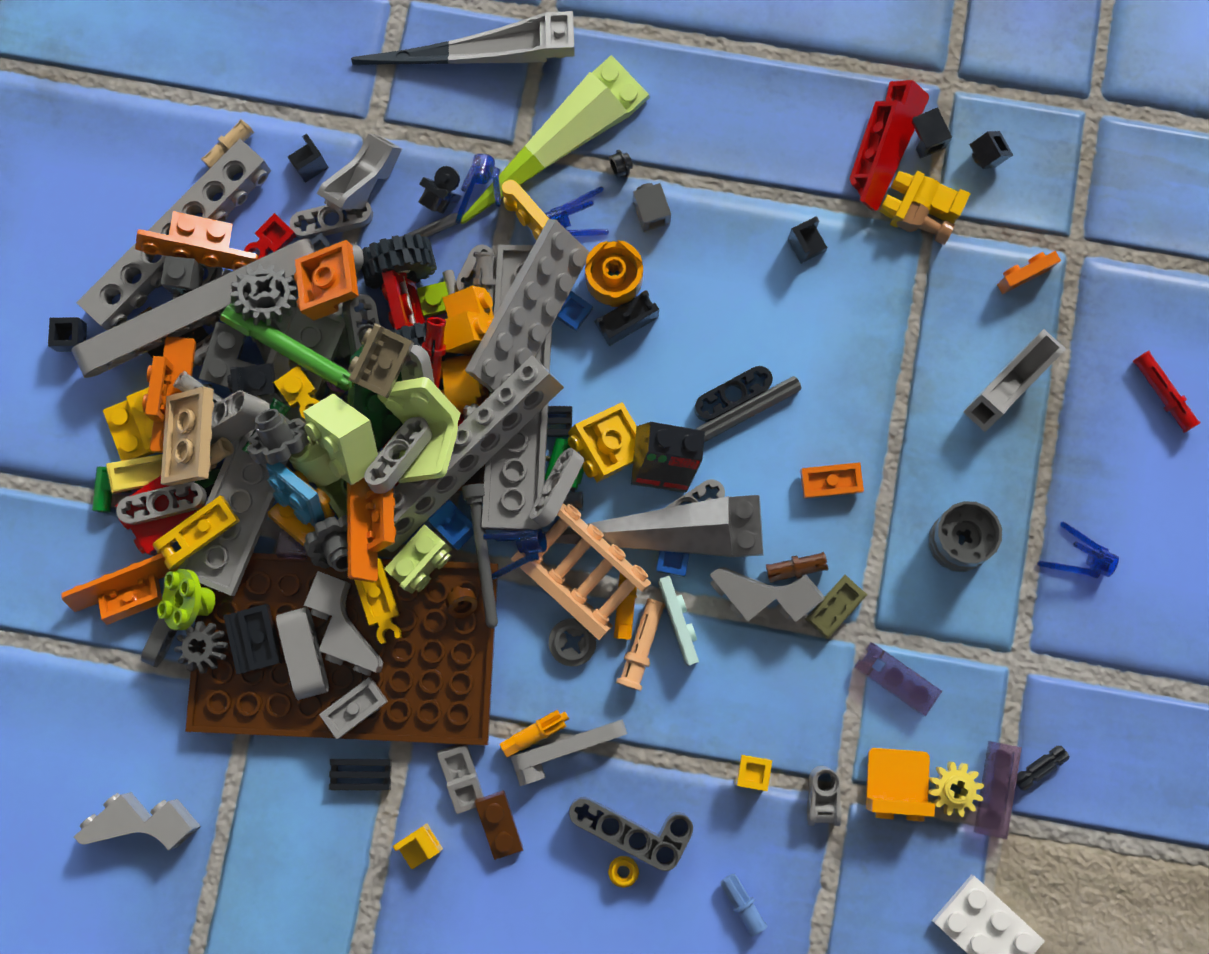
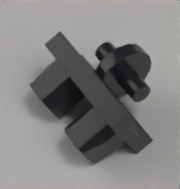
M443 166L436 171L434 180L423 177L419 185L424 187L425 190L418 202L431 211H438L444 214L450 202L458 204L462 196L451 192L459 185L460 176L458 171L452 167Z

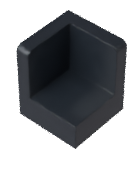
M938 107L913 117L911 122L920 139L916 147L920 159L947 147L952 139V135Z
M307 133L302 136L306 145L288 156V159L305 183L329 168Z
M817 216L791 228L787 240L800 263L825 252L828 248L817 229L820 222Z

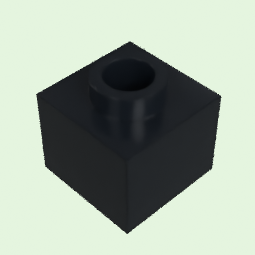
M987 131L969 144L973 151L972 157L975 163L982 167V169L996 168L1013 156L1000 131Z
M79 317L49 318L48 346L57 352H72L71 350L74 346L86 341L87 323Z

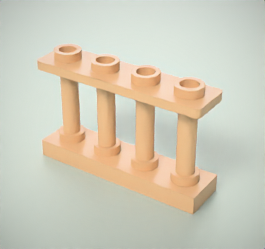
M563 503L557 514L560 518L534 549L524 547L518 550L511 560L600 640L613 627L609 623V616L635 587L643 592L651 582L647 579L648 574L636 564L632 566L625 559L626 554L614 544L610 546L602 538L604 535L596 526L592 524L588 526L580 518L582 515L574 506L570 504L566 506ZM570 526L582 539L556 569H550L543 562V555L567 527ZM592 546L604 559L578 589H572L565 582L566 578L564 576ZM614 566L627 579L600 609H594L587 602V595Z

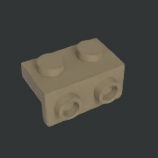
M375 323L373 329L368 328L363 336L361 344L364 347L360 356H355L349 366L348 373L351 374L349 381L388 398L414 342Z

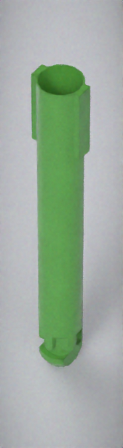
M230 303L221 314L220 321L248 337L251 336L345 392L348 391V388L352 387V382L349 381L351 374L348 373V370L274 327L267 326L262 320H260L258 325H254V318L252 317L244 321L242 312H235L234 304Z

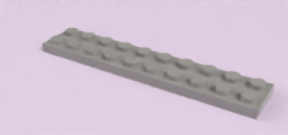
M498 244L494 316L533 248L532 245ZM552 326L535 356L549 371ZM548 404L485 463V496H483L481 526L485 530L542 532V527L530 518V511L545 484Z
M296 305V307H291V316H285L280 331L333 362L345 335L346 327L344 317L330 314L313 321L302 314L298 305ZM271 349L265 363H273L276 380L299 365ZM300 366L317 389V392L311 395V397L318 399L325 380ZM278 388L275 394L255 396L268 402L269 406L273 398L279 400L291 408L288 410L285 418H288L290 421L300 418L306 423V420L299 411L300 404L292 408ZM254 430L232 442L234 452L230 456L225 457L206 502L207 505L218 496H224L240 521L187 558L178 568L192 570L198 576L201 584L230 596H235L269 516L268 511L272 508L275 501L272 495L275 490L267 481L270 477L266 468L268 462L257 464L248 453L242 450V447L245 446ZM288 459L281 463L289 468L291 462Z

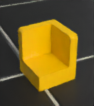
M741 754L738 776L735 778L734 784L740 787L768 792L772 760Z
M427 823L392 846L395 852L397 850L401 852L411 869L416 868L443 850Z

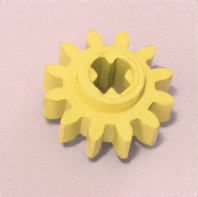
M951 761L947 763V771L937 766L936 771L940 776L938 778L929 777V781L936 785L935 789L928 791V794L938 797L934 801L935 807L938 808L945 805L944 814L949 816L953 813L954 808L956 814L960 817H964L965 807L975 812L976 808L972 804L973 800L983 801V797L976 794V790L982 789L984 784L974 782L979 773L977 771L967 773L968 764L961 763L958 766V770L956 764ZM952 784H956L961 788L960 794L950 790Z

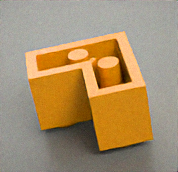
M472 285L442 297L448 316L445 319L446 326L444 331L446 352L474 355L494 318L491 308L493 306L491 295L486 288Z

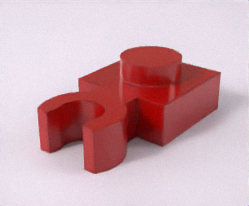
M274 213L255 232L260 239L257 242L249 243L244 251L253 253L259 250L260 255L258 259L267 256L271 250L275 252L286 247L296 237L295 232Z

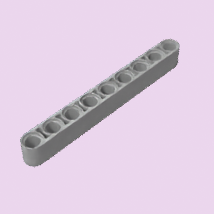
M310 239L296 241L79 343L71 351L84 378L97 376L165 344L166 337H180L220 318L224 309L231 303V283L237 282L236 275L238 273L246 275V267L248 266L255 271L258 264H261L265 270H268L270 265H274V272L284 269L285 278L292 276L294 283V274L296 272L295 259L316 252ZM245 292L244 298L246 301H248L249 298L247 293Z

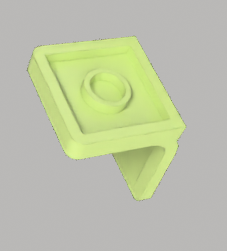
M421 377L395 382L388 398L379 394L377 397L403 424L412 417H422L427 421L432 431L431 440L398 482L406 483L444 477L447 473L456 441L458 421L461 413L429 378ZM401 450L399 459L405 455V450Z

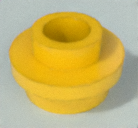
M616 857L609 865V878L618 887H629L638 879V865L631 857ZM620 866H627L630 872L626 877L618 874Z

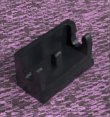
M645 290L628 303L597 318L594 323L607 344L611 346L659 317V308L656 303L652 304L649 293Z

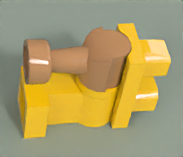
M899 171L890 188L904 195L899 200L887 194L879 211L892 219L889 225L896 228L899 226L906 230V232L921 229L934 234L935 241L945 245L954 229V223L960 217L971 193L962 189L956 191L940 184L933 178L924 176L925 174L919 171L914 176ZM928 214H931L944 221L942 222V224H940L935 220L931 219L930 217H928Z

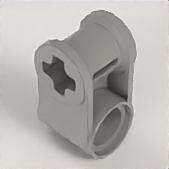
M817 766L809 774V797L807 801V821L809 826H814L815 823H833L834 826L841 825L840 778L836 772L826 766ZM824 773L830 774L831 784L825 789L819 788L817 786L818 777Z

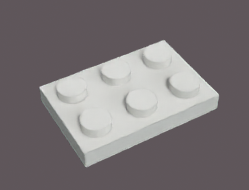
M972 874L932 919V922L967 954H1035L1045 942L1044 939Z

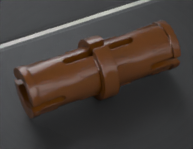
M821 552L798 558L797 555L791 556V560L766 564V570L768 571L769 582L773 583L796 577L798 580L805 574L828 571V564H826L825 553Z

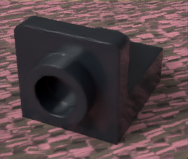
M273 363L230 367L227 383L231 393L239 390L253 396L277 393V387L274 384L276 379Z

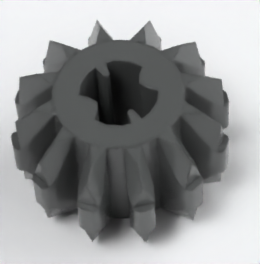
M202 621L196 622L195 628L192 626L185 630L187 636H177V640L183 642L182 646L174 648L175 652L183 653L178 659L179 664L187 663V671L190 672L198 669L199 673H206L208 667L217 669L218 663L216 659H226V655L220 652L221 648H228L229 646L226 642H220L225 635L224 631L215 632V624L209 623L205 626ZM199 642L206 643V647H203L205 649L204 653L197 651V648L201 647L198 645Z

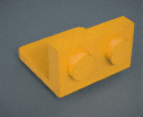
M871 748L868 751L866 809L875 812V818L894 819V814L906 815V820L924 822L925 816H935V804L928 802L929 754L924 751Z

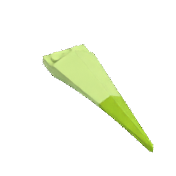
M612 55L609 56L592 73H588L463 215L460 223H467L504 197L502 194V184L505 181L514 180L519 185L523 184L583 144L629 118L650 99L649 94Z

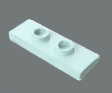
M670 576L661 578L658 581V586L685 664L689 666L698 663L699 660L693 645V641H696L697 637L692 623L686 625L683 613L687 612L682 595L676 596Z

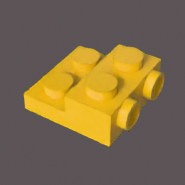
M149 387L126 396L127 400L103 409L121 461L142 458L156 453L150 450L154 422L145 415L142 407L143 397L145 394H148Z
M623 402L576 423L568 432L570 448L579 452L584 458L582 467L585 474L589 478L594 477L597 483L620 472L624 467L633 463L636 424Z

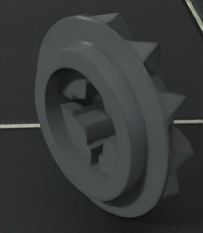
M575 618L565 619L556 624L549 636V649L552 656L559 663L566 666H579L586 663L594 654L596 637ZM565 631L573 637L584 635L578 642L580 654L574 651L572 647L561 650L568 642Z

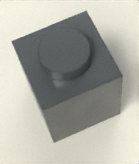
M646 183L639 186L636 191H633V204L643 232L670 224L671 212L661 183L655 185Z
M165 256L161 285L171 294L184 295L202 286L205 269L195 259Z

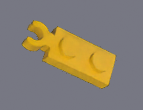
M378 558L377 581L374 583L354 581L370 626L379 625L377 639L381 644H385L384 633L388 629L394 631L396 639L401 638L400 628L392 622V618L400 615L382 561Z

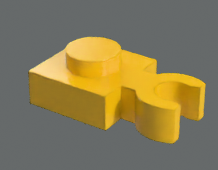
M299 365L274 381V384L292 408L300 404L299 411L304 419L303 411L320 402L311 397V395L317 392V389Z

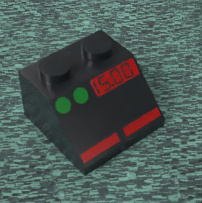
M648 422L636 426L631 485L686 493L703 459L705 431L656 422Z

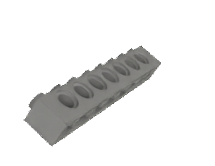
M239 139L148 231L169 235L173 211L194 216L198 213H203V218L225 222L228 214L236 206L242 205L247 200L248 194L256 186H260L266 181L268 174L271 172L270 168L255 151ZM237 173H243L239 180L232 181ZM217 193H223L221 199L212 201ZM135 243L76 303L106 330L126 322L127 316L134 309L140 308L146 302L147 296L155 288L162 286L161 278L165 256L162 255L158 262L152 263L155 255L136 250ZM142 274L141 279L137 283L132 284L134 276ZM121 294L119 302L112 304V299L116 295Z
M533 355L458 426L450 463L444 477L399 483L393 489L396 536L394 539L395 543L385 549L393 553L564 388Z

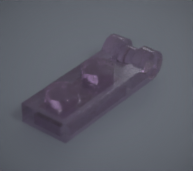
M870 642L865 649L867 651L862 661H857L854 668L915 711L926 716L942 693V690L882 648ZM877 659L885 663L879 672L872 668Z

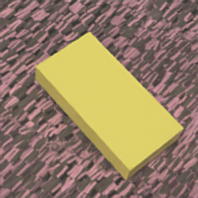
M163 454L106 463L111 493L141 489L159 477L162 471Z

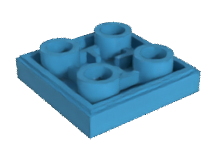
M281 462L273 465L266 464L270 476L267 481L275 490L272 495L281 506L286 507L289 505L295 510L294 515L304 525L310 523L312 526H315L316 523L325 520L316 491Z

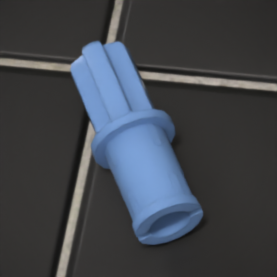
M735 874L725 877L720 882L721 886L734 906L733 912L739 914L749 934L755 936L765 930L767 924L754 906V898L748 896Z

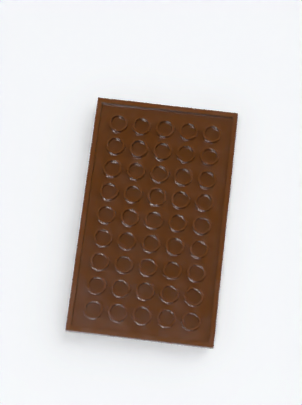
M253 553L235 596H230L200 583L201 587L213 590L215 606L208 616H197L195 625L198 621L204 622L205 626L209 623L215 624V632L224 631L225 633L220 642H226L229 646L228 648H221L220 652L226 655V659H216L218 663L217 669L208 667L206 673H199L198 669L190 672L185 732L335 738L319 714L368 677H371L388 700V703L340 739L489 745L495 628H489L486 625L478 563L447 562L441 569L436 567L429 574L431 580L420 592L415 590L413 593L400 587V583L385 571L400 615L392 618V622L401 630V638L396 639L392 629L386 630L384 633L385 644H381L377 639L379 625H369L355 581L348 578V570L339 572L332 567L325 569L315 566L307 555ZM381 559L384 569L393 559ZM490 563L495 604L497 605L499 565ZM317 571L351 584L346 600L348 617L383 660V667L380 673L372 671L371 675L368 676L354 671L355 664L343 661V664L339 665L325 660L326 653L321 652L329 691L297 700L291 685L276 616L307 607L304 604ZM455 586L471 589L476 597L478 606L467 617H452L446 607L445 599ZM268 604L282 663L240 675L236 674L223 615ZM312 615L319 647L332 618L331 615H329L328 620ZM199 642L198 645L201 647L197 648V651L204 653L205 649L203 647H206V643Z

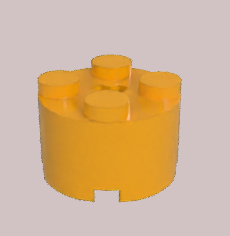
M619 240L605 241L596 245L589 252L585 264V280L590 294L597 301L611 307H619L636 297L643 281V263L641 255L636 248L625 241ZM617 270L619 271V275H618V276H617V275H613V276H610V275H609V271H611L612 273H615Z
M473 355L445 357V360L441 363L440 379H443L444 390L440 391L463 415V409L466 405L471 406L475 403L480 406L489 397V390L465 371Z

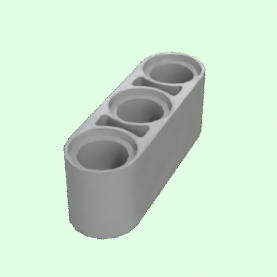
M239 390L215 404L212 412V439L210 444L216 443L222 437L233 442L254 430L256 416L270 409L269 403Z
M308 607L277 615V627L295 697L297 700L328 692V679L321 651H318L320 647Z

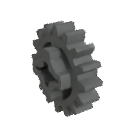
M258 264L257 270L253 271L248 266L246 267V275L240 273L236 275L237 282L231 283V303L234 304L236 313L242 312L244 321L252 317L254 318V325H258L260 320H265L266 325L270 326L271 319L281 323L282 314L291 316V307H296L297 287L293 286L292 276L285 278L284 269L274 272V265H270L268 270H265L261 264ZM280 289L284 292V297H281ZM245 292H246L247 295H248V298H249L248 301H246L245 298H244V293H245Z

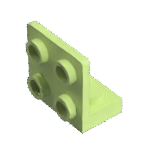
M424 524L384 570L400 583L399 586L410 593H413L415 590L420 592L430 582L429 574L436 567L441 569L451 558V555L448 553L452 548Z

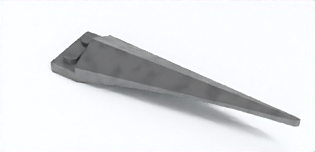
M759 495L726 496L587 524L588 526L590 524L596 526L603 533L604 536L602 538L610 546L614 544L619 548L724 557L764 555ZM567 527L554 543L577 544L582 537L571 527ZM547 532L526 535L523 538L527 541L540 542Z

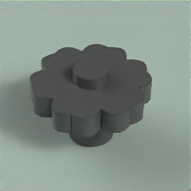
M277 409L265 410L255 418L256 432L248 440L250 445L247 451L252 460L257 464L268 462V464L273 465L286 461L291 457V454L301 452L309 443L308 435L304 428L306 423L300 418L290 421L283 414H280Z
M347 515L340 517L338 520L335 517H328L324 521L316 523L314 526L315 531L305 536L304 549L307 556L311 558L313 565L325 569L332 567L339 572L347 571Z

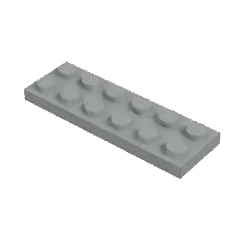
M547 220L465 369L469 375L492 393L531 355L536 356L586 263L589 251L557 220Z

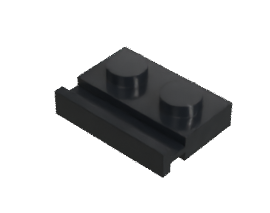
M268 604L223 615L236 674L240 675L282 663Z

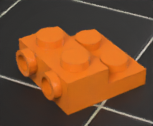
M347 240L295 259L296 272L294 278L298 287L299 297L297 305L300 312L313 321L338 312V304L359 296L353 246Z

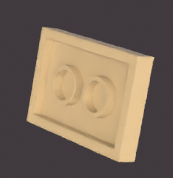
M203 386L166 396L161 471L162 485L174 486L208 479L211 465L209 459L210 442L212 439L211 425L214 409V389Z

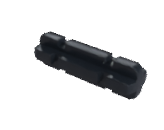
M1056 746L1049 751V755L1044 754L1027 766V771H1020L1016 774L1013 780L1021 790L1025 791L1034 785V781H1040L1057 769V764L1062 765L1068 761L1070 756L1062 746Z

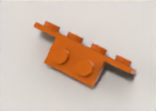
M173 211L169 235L141 229L137 231L135 249L150 255L158 254L190 258L208 267H221L233 271L258 259V255L255 253L229 248L233 225L231 223Z
M166 337L163 357L153 356L152 365L148 366L147 382L149 383L148 394H145L143 397L142 407L145 415L154 422L150 450L153 452L163 453L166 396L182 392L175 388L173 384L183 371L192 376L196 341L193 338Z
M362 478L353 485L347 482L348 578L374 583L378 580V552L395 543V498L393 488L386 493H374L368 486L365 478Z
M159 553L156 556L133 563L113 573L105 574L83 585L75 586L70 590L62 592L61 598L74 612L99 603L101 620L106 625H109L158 605L162 601L159 579L165 577L169 571L175 572L179 566L169 570L164 563L165 557L162 553Z

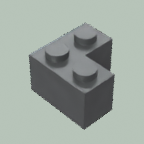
M216 321L199 379L228 387L227 376L230 375V367L255 365L239 360L246 335L229 325Z

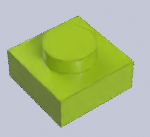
M445 281L417 288L424 318L447 313L442 298L448 295Z

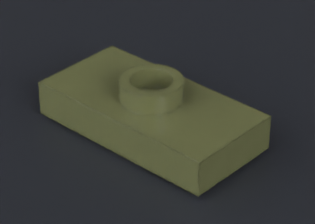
M843 575L825 595L824 600L815 606L804 619L825 639H828L867 594L849 577Z

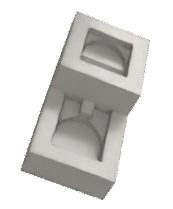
M457 744L437 751L456 814L476 808L475 800L484 797L468 745Z

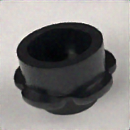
M618 149L616 154L609 156L612 171L617 178L623 175L625 177L630 175L633 163L627 152L623 154Z

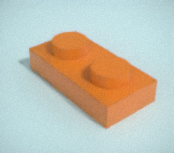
M1056 251L1048 255L1041 252L1030 258L1028 265L1022 268L1019 265H1015L1003 273L1004 278L997 286L1003 295L1052 270L1061 259Z
M860 462L800 469L804 499L864 492Z

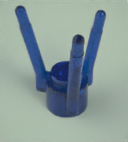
M482 153L473 157L472 165L461 187L465 194L455 220L457 224L462 220L475 183L487 184L489 180L493 179L495 203L497 207L501 206L500 169L495 167V160L490 155Z
M598 187L560 207L550 209L551 211L544 214L549 219L557 220L566 229V227L571 226L569 215L593 206L594 202L592 200L585 203L582 202L603 192L604 188ZM608 229L567 230L572 236L609 234Z
M1061 522L1060 526L1088 545H1083L1077 541L1073 543L1074 547L1088 554L1086 565L1090 566V568L1046 561L1037 562V565L1040 567L1085 574L1098 579L1100 574L1110 577L1114 573L1119 562V556L1109 552L1108 548L1097 544L1066 522Z
M541 528L483 535L484 540L494 539L497 542L516 541L518 551L526 554L525 557L491 574L492 580L528 562L539 560L538 553L545 552L547 549L546 536Z

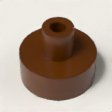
M461 586L453 587L445 599L449 614L455 618L471 615L478 606L474 592L469 588H462Z

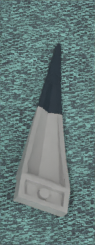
M573 11L545 12L479 34L417 48L355 56L351 58L353 65L547 62V58L574 57Z

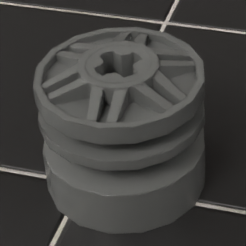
M963 501L952 505L934 522L929 532V548L933 558L942 567L955 572H967L976 569L997 552L1002 541V527L998 517L989 507L970 501ZM961 534L965 536L963 545L958 543Z

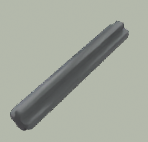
M792 376L697 427L696 430L705 431L704 442L799 392L802 388L801 384L795 376Z

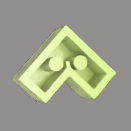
M335 394L304 410L303 413L306 420L305 431L311 440H317L328 451L331 460L329 467L332 473L337 478H343L350 485L364 478L365 471L378 456L370 420Z

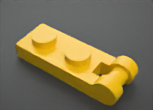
M505 181L502 184L505 209L515 211L519 222L523 226H528L532 230L535 240H537L549 218L516 181Z
M220 495L153 543V547L157 553L163 554L166 559L164 563L168 569L173 570L240 520L224 496ZM176 541L181 546V549L177 552L172 547Z

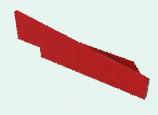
M914 80L890 81L886 101L875 102L849 178L852 186L861 197L860 201L872 211H878L915 131L911 122L913 117L923 113L929 100L928 93Z

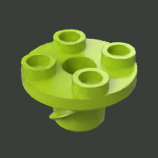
M178 569L175 572H167L164 578L165 588L162 601L157 607V615L160 619L165 620L169 628L173 630H186L193 624L197 616H208L213 611L215 594L212 589L201 587L198 576L192 570Z

